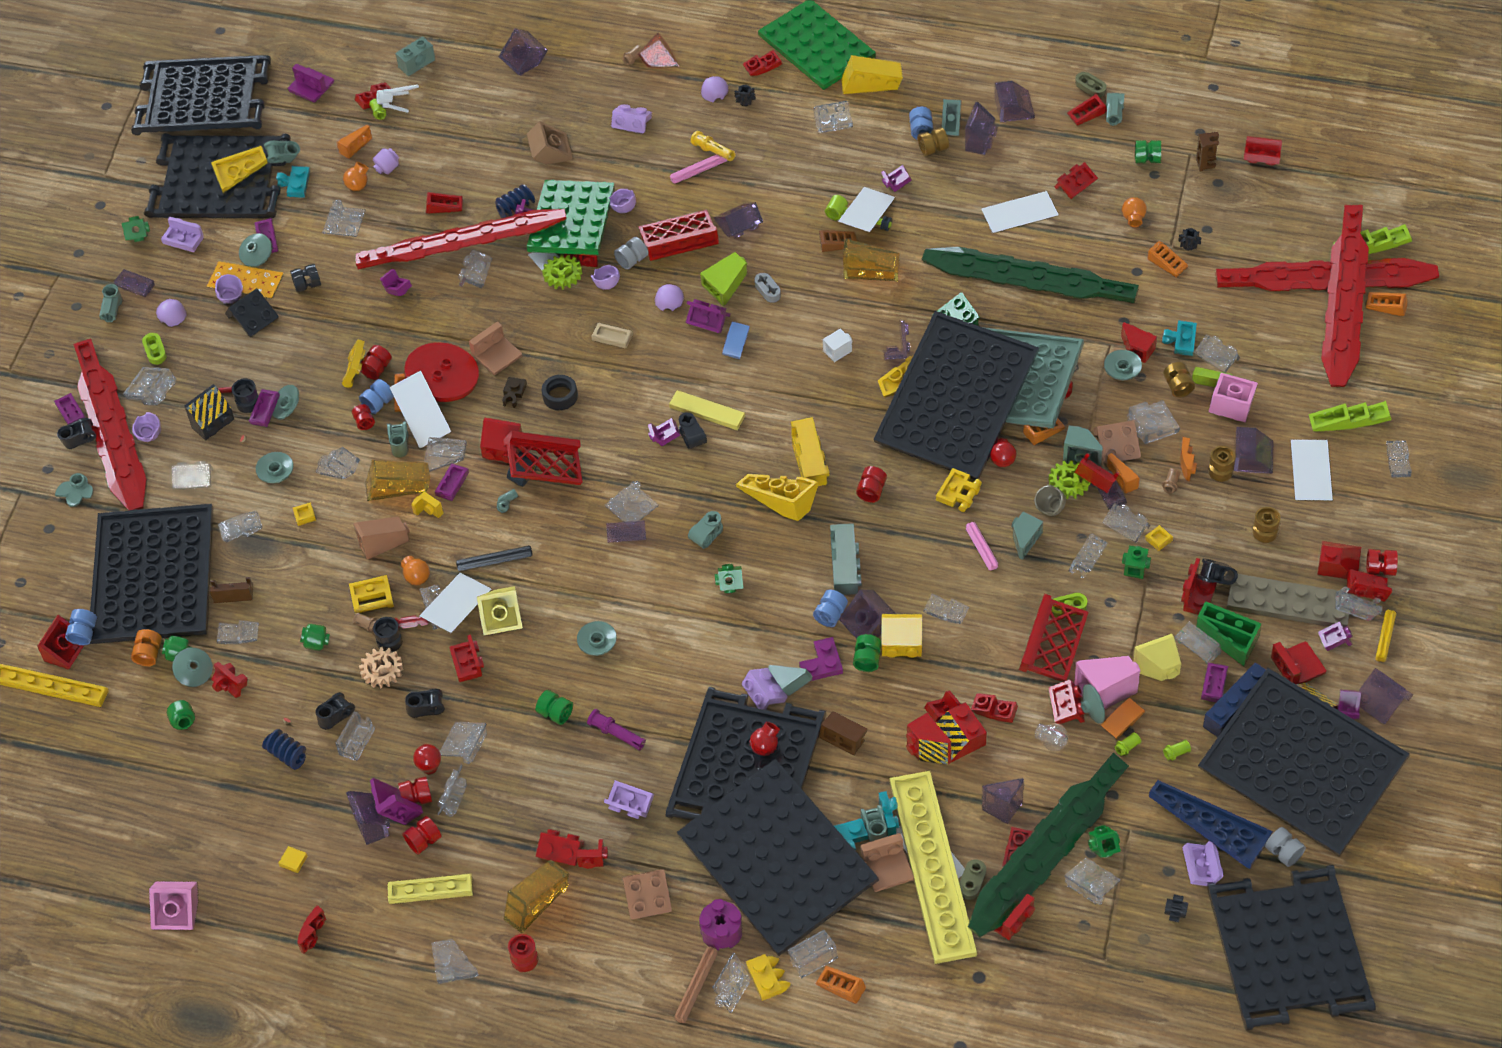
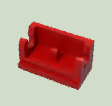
M1086 453L1075 473L1108 493L1120 473L1116 472L1114 475L1089 460L1090 454Z

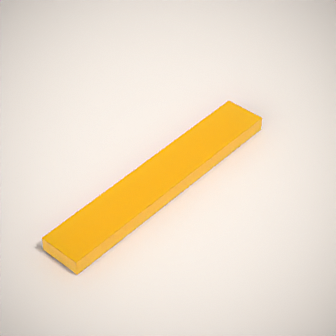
M0 664V685L97 707H102L109 692L108 688L104 686Z

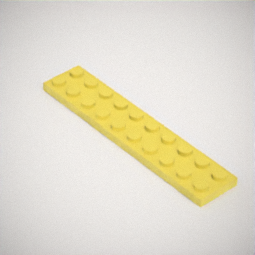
M930 771L890 778V786L893 797H896L898 804L896 810L914 876L934 963L938 964L977 956V950L972 931L968 928L969 919Z

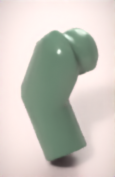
M514 489L498 497L497 510L499 512H507L510 501L518 497Z

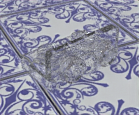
M848 101L814 107V119L818 133L853 127Z
M472 250L470 255H466L462 263L465 267L461 269L458 275L460 279L459 286L462 287L467 282L482 289L492 257Z
M1206 334L1194 351V354L1226 373L1233 362L1240 359L1237 354L1238 350L1231 345H1223V341L1218 337H1210Z
M198 461L196 465L181 462L177 463V466H171L173 490L211 487V471H213V467L207 464L206 461Z
M1114 503L1102 523L1137 543L1145 528L1149 529L1150 527L1147 522L1148 519L1140 513H1137V515L1131 513L1132 509L1124 504L1119 506Z

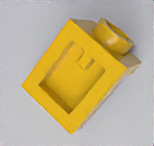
M425 491L420 496H417L411 504L413 513L416 516L423 510L437 518L444 514L441 502Z

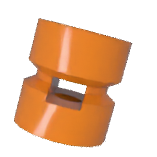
M139 630L136 634L131 660L141 666H153L156 664L162 640L161 635L153 630Z

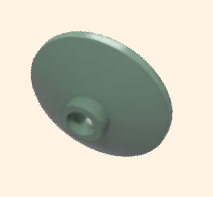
M259 233L248 236L239 248L241 262L249 267H257L265 263L272 252L270 239Z
M1116 350L1105 358L1104 368L1107 374L1114 379L1130 380L1140 373L1142 362L1139 356L1132 351Z
M286 385L278 391L280 397L272 414L275 418L284 419L296 408L299 401V390L294 385Z
M271 452L258 460L255 469L258 478L263 482L279 483L291 475L294 465L292 459L287 454Z
M594 621L584 625L577 635L579 648L584 653L594 656L609 652L615 646L617 640L614 628L602 621Z
M186 648L176 655L172 669L175 678L181 684L188 687H197L208 681L212 674L213 665L210 657L203 650ZM190 663H196L197 668L192 669Z
M1087 684L1083 687L1081 707L1096 723L1100 724L1105 719L1103 702L1097 690L1092 685Z

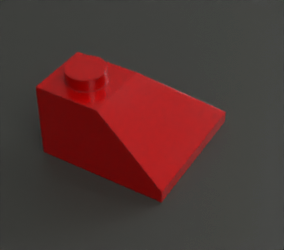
M1322 541L1317 575L1347 579V573L1350 569L1359 571L1362 547Z

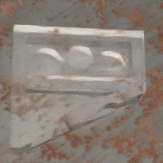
M429 437L422 468L423 472L427 473L451 465V463L463 461L467 446L466 440Z
M453 939L432 943L438 984L479 976L476 967L470 963L468 957L459 949Z

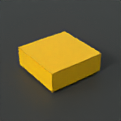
M311 502L293 507L298 526L316 521Z
M1159 525L1145 536V540L1160 551L1173 541V536Z
M288 846L279 861V866L298 873L308 857L307 853Z

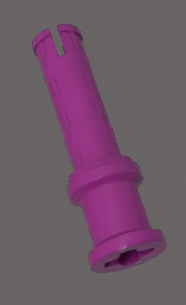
M594 709L588 717L587 724L589 726L593 725L599 728L603 734L610 733L638 751L644 747L642 743H646V739L615 723L614 718L606 717L598 709Z

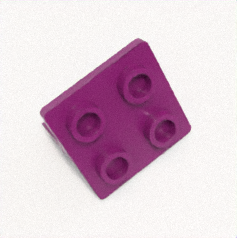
M296 63L292 67L295 80L288 87V91L315 103L334 83V79Z
M694 299L693 302L687 301L690 309L685 323L721 334L726 316L730 317L731 313L726 312L727 308L713 304L710 305V303Z

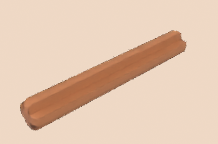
M712 947L706 948L675 1014L677 1022H686L718 954L717 949Z

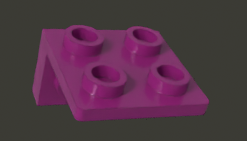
M375 778L370 780L371 792L374 796L375 809L378 814L406 825L423 813L422 806L402 798L398 788Z

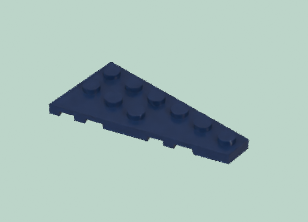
M1157 780L1150 790L1149 797L1248 869L1252 867L1273 831L1162 781Z

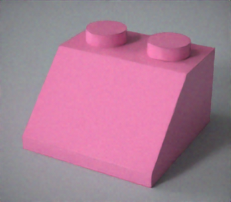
M1221 373L1212 396L1209 412L1236 421L1246 422L1258 383Z
M155 882L149 889L151 929L193 930L198 905L197 882Z

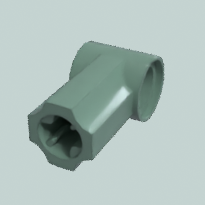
M1107 92L1106 122L1110 125L1121 123L1125 93Z
M108 284L102 290L103 301L99 316L101 320L113 322L116 320L118 307L122 303V297L115 284Z

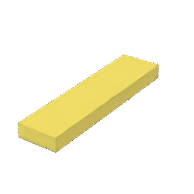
M678 390L669 403V408L684 413H692L696 417L734 430H738L745 418L744 412Z
M471 874L388 882L389 904L473 896Z

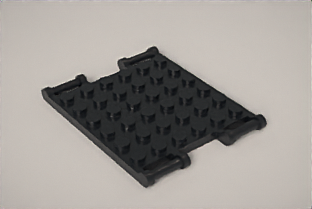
M268 55L144 62V74L140 82V89L147 91L151 88L148 105L136 106V117L131 133L138 136L146 132L245 127L260 129L262 127L261 116L262 110L265 108V102L262 99H253L254 85L256 82L262 85L268 83L269 77L267 74L268 67L271 64V57ZM258 64H262L261 74H256ZM154 69L153 79H150L151 71ZM251 108H255L254 118H250ZM146 114L145 123L141 124L142 117Z
M168 133L162 134L160 153L156 158V163L160 166H168L163 187L158 185L150 186L149 201L144 210V215L148 218H275L277 198L280 195L281 188L277 185L271 187L269 185L273 166H285L286 161L283 163L268 162L224 193L221 190L211 162L262 146L267 159L268 153L264 148L266 142L273 140L291 141V136L288 134H282L281 136H171ZM173 144L170 157H166L168 145ZM157 196H161L159 208L154 209ZM267 196H271L269 207L265 210Z
M708 687L666 809V817L694 820L700 814L675 809L676 805L702 810V814L775 759L800 788L803 789L820 735L821 724L826 718V711H815L786 703L783 714L746 706L748 694L742 693L738 695L719 691L714 687ZM714 698L737 702L738 704L715 700ZM791 714H795V715H799V716H804V717H809V718H814V719H816V721H815V720H811V719H806V718L791 716ZM765 722H771L780 729L777 734V748L770 755H758L751 749L750 737L756 729L762 728Z
M1333 865L1298 872V870L1291 871L1290 875L1293 886L1253 892L1250 877L1243 878V881L1216 885L1215 883L1207 884L1209 898L1246 1031L1253 1030V1027L1271 1024H1289V1014L1286 1010L1327 1004L1331 1017H1338L1342 1013L1376 1010L1375 1001L1370 992ZM1328 877V881L1302 885L1300 880ZM1240 889L1245 891L1243 894L1217 897V893ZM1364 998L1362 1002L1337 1005L1336 1003ZM1272 1012L1279 1013L1278 1015H1271L1252 1019L1250 1017L1252 1015H1259Z

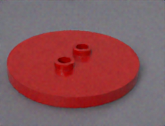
M442 342L428 343L414 349L407 357L404 367L405 379L419 371L422 372L437 402H452L466 397L475 389L479 377L478 365L471 354L456 345Z

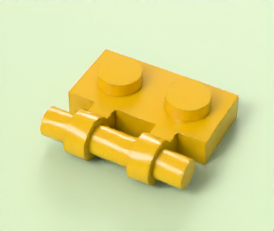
M952 468L936 495V501L954 507L955 503L959 502L960 506L958 509L961 512H965L972 505L974 496L978 495L982 482L979 479H975L974 483L969 482V474ZM964 489L968 491L966 495L961 494Z

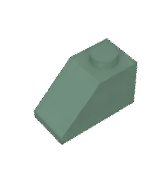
M943 99L942 127L947 135L959 136L962 100Z
M1022 512L1019 518L1016 517L1011 526L1018 556L1022 560L1043 533V521L1025 512Z

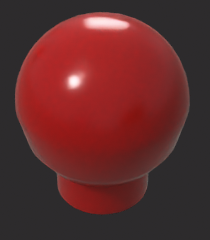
M999 438L990 452L992 462L998 467L1012 465L1017 456L1016 449L1005 438Z
M765 722L762 728L756 729L750 737L751 749L761 756L772 754L778 745L777 734L780 729L771 722Z
M424 744L415 750L413 762L420 771L431 775L437 771L441 763V753L434 745Z

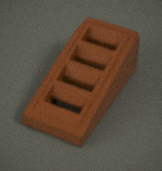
M819 231L822 252L858 248L855 232Z

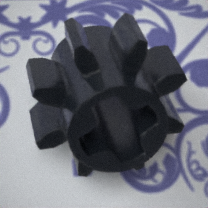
M741 85L738 91H734L736 103H740L742 106H749L752 100H756L755 90L749 85Z
M1193 228L1183 229V233L1179 234L1178 239L1181 242L1180 247L1187 251L1197 249V245L1201 244L1202 237H1199L1200 232Z
M1174 894L1173 899L1167 898L1164 914L1170 915L1169 921L1179 923L1180 917L1186 919L1188 902H1183L1184 896Z

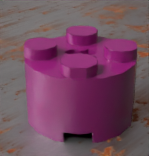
M716 899L703 908L699 917L700 933L703 942L708 947L717 950L719 948H733L738 944L742 937L743 927L739 909L734 904L721 899Z

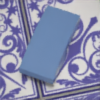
M736 322L731 323L722 355L736 359L741 358L750 326Z

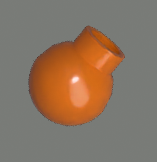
M356 162L354 167L349 168L344 173L343 182L345 186L351 191L362 190L367 184L368 178L366 173L369 168L363 163Z
M1131 197L1122 205L1123 216L1128 220L1129 226H1141L1143 223L1142 219L1146 215L1147 206L1142 199Z
M407 556L401 561L403 576L408 583L421 585L428 580L430 569L425 561L415 559L413 556Z

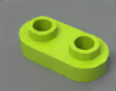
M157 333L145 335L142 343L149 362L155 365L163 363L167 355L160 336Z
M1073 593L1053 599L1082 610L1087 609L1088 600L1081 593ZM1052 606L1051 611L1055 618L1063 615L1060 608Z

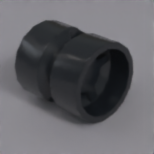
M314 263L305 266L303 270L300 268L290 270L297 293L307 290V287L315 288L321 286Z
M239 379L232 386L236 406L243 413H251L259 396L256 385L251 379Z
M382 617L374 623L373 631L378 648L383 647L384 651L391 648L392 653L399 650L403 641L398 622L392 617Z

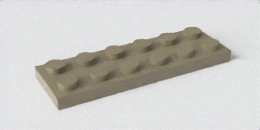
M1238 574L1236 582L1230 586L1227 610L1328 627L1340 621L1346 627L1348 626L1352 594L1345 591Z

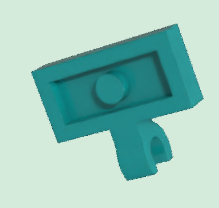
M292 166L290 176L284 173H277V186H288L287 197L305 198L310 168Z
M1178 320L1177 332L1165 329L1162 343L1171 344L1175 342L1174 354L1193 356L1197 323Z
M887 791L879 792V805L883 809L887 825V836L895 835L896 829L899 828L898 817L893 816L892 813L898 807L896 797L889 799Z
M862 818L834 826L854 850H856L854 843L868 840V834Z

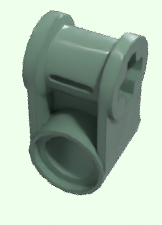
M273 140L264 144V148L268 153L267 161L269 163H283L284 161L291 163L300 152V146L294 141Z
M406 421L396 425L387 424L392 454L398 458L404 457L409 451Z
M716 511L706 513L690 529L688 538L703 549L707 548L723 531L721 515Z
M877 805V808L868 810L860 809L869 842L887 837V825L882 806Z

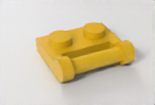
M357 339L349 353V363L342 381L344 387L351 388L355 374H359L362 364L360 360L365 355L366 350L363 349L365 341Z
M387 575L349 584L355 614L384 607H394ZM386 596L384 600L359 605V602Z

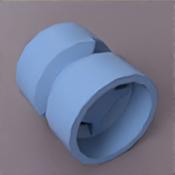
M916 107L910 111L909 119L912 137L918 140V134L925 132L931 134L934 128L930 109L927 107Z
M378 379L370 386V389L365 390L359 396V401L361 404L368 405L372 414H376L383 408V403L387 404L394 398L390 386L383 380Z
M826 590L820 600L821 604H818L813 612V617L817 622L826 627H834L845 610L848 600L838 591Z
M74 609L65 638L77 645L90 644L93 634L92 628L95 627L97 616L85 609Z

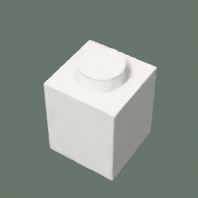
M839 329L823 339V351L836 362L852 352V338L849 334H845Z

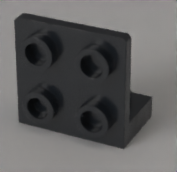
M258 288L234 303L225 312L229 319L234 316L249 337H252L279 317Z

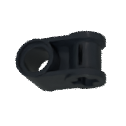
M688 412L682 413L678 419L680 424L679 433L686 447L690 450L707 443L705 432L700 427L695 416Z
M82 418L69 425L62 426L58 430L57 436L67 449H74L95 440L96 433L92 429V420L90 418Z
M1207 558L1202 559L1203 565L1200 574L1197 575L1198 579L1226 585L1236 582L1238 573L1234 568L1226 563Z
M430 689L427 691L411 692L406 695L405 705L407 714L412 718L443 713L445 706L442 704L441 699L443 697L442 690Z
M337 692L316 708L319 727L325 730L333 728L354 712L355 705L351 702L349 703L342 692Z

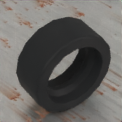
M554 375L545 380L542 385L543 401L550 409L566 410L577 401V386L575 381L569 376ZM558 387H565L571 391L562 398H554L549 395L551 390Z

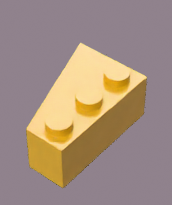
M851 55L841 79L843 94L897 90L903 78L901 63Z
M813 417L791 421L792 447L801 477L817 481L818 486L827 485V477L830 476L828 465H824L825 455L824 451L820 448L821 442L819 435L817 436Z

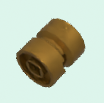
M943 127L932 130L931 134L928 132L918 134V144L924 156L934 154L936 150L940 152L949 149L948 136Z
M1175 362L1164 369L1163 375L1174 397H1185L1194 391L1195 384L1185 363Z
M1217 446L1211 451L1208 473L1213 480L1224 482L1233 476L1236 455L1231 448Z
M1262 507L1255 514L1253 536L1259 542L1270 543L1278 536L1281 516L1275 508Z

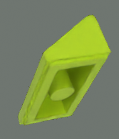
M1195 367L1192 379L1196 384L1216 387L1220 374L1224 372Z

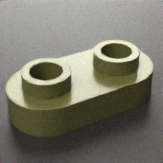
M1080 72L1076 75L1075 84L1091 96L1097 94L1098 97H1103L1106 94L1107 86L1102 80L1088 72Z
M980 860L969 861L961 877L959 885L962 896L966 900L975 899L979 895L986 875V865ZM973 867L979 868V870L975 871L973 870ZM966 885H972L973 888H967Z

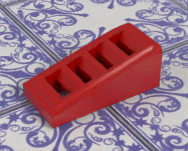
M1095 94L1067 112V114L1078 126L1107 112V108L1098 95Z
M427 192L425 213L462 211L463 196Z

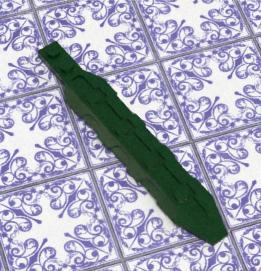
M964 247L925 249L922 256L923 262L950 275L990 280L992 283L1022 286L1035 291H1049L1078 299L1102 297L1135 303L1139 291V285L1103 279L1089 270L1054 266L1046 262L1016 259L1013 256L989 254Z
M1112 753L1090 780L1069 787L1058 800L1059 803L1045 819L1043 818L1039 822L1031 836L1021 847L1014 851L1006 865L979 892L968 924V928L978 937H982L1003 926V923L1027 894L1032 895L1039 885H1043L1051 875L1050 872L1064 856L1071 852L1083 833L1088 828H1091L1103 814L1106 793L1129 767L1128 764L1115 753Z

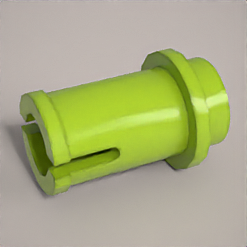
M377 99L371 100L369 105L373 110L374 118L378 120L384 119L387 113L386 109L377 103Z
M1133 732L1123 741L1116 743L1115 751L1120 756H1126L1131 749L1141 744V738L1137 733Z
M1187 740L1172 746L1166 745V748L1163 749L1165 758L1172 761L1182 754L1191 752V746Z

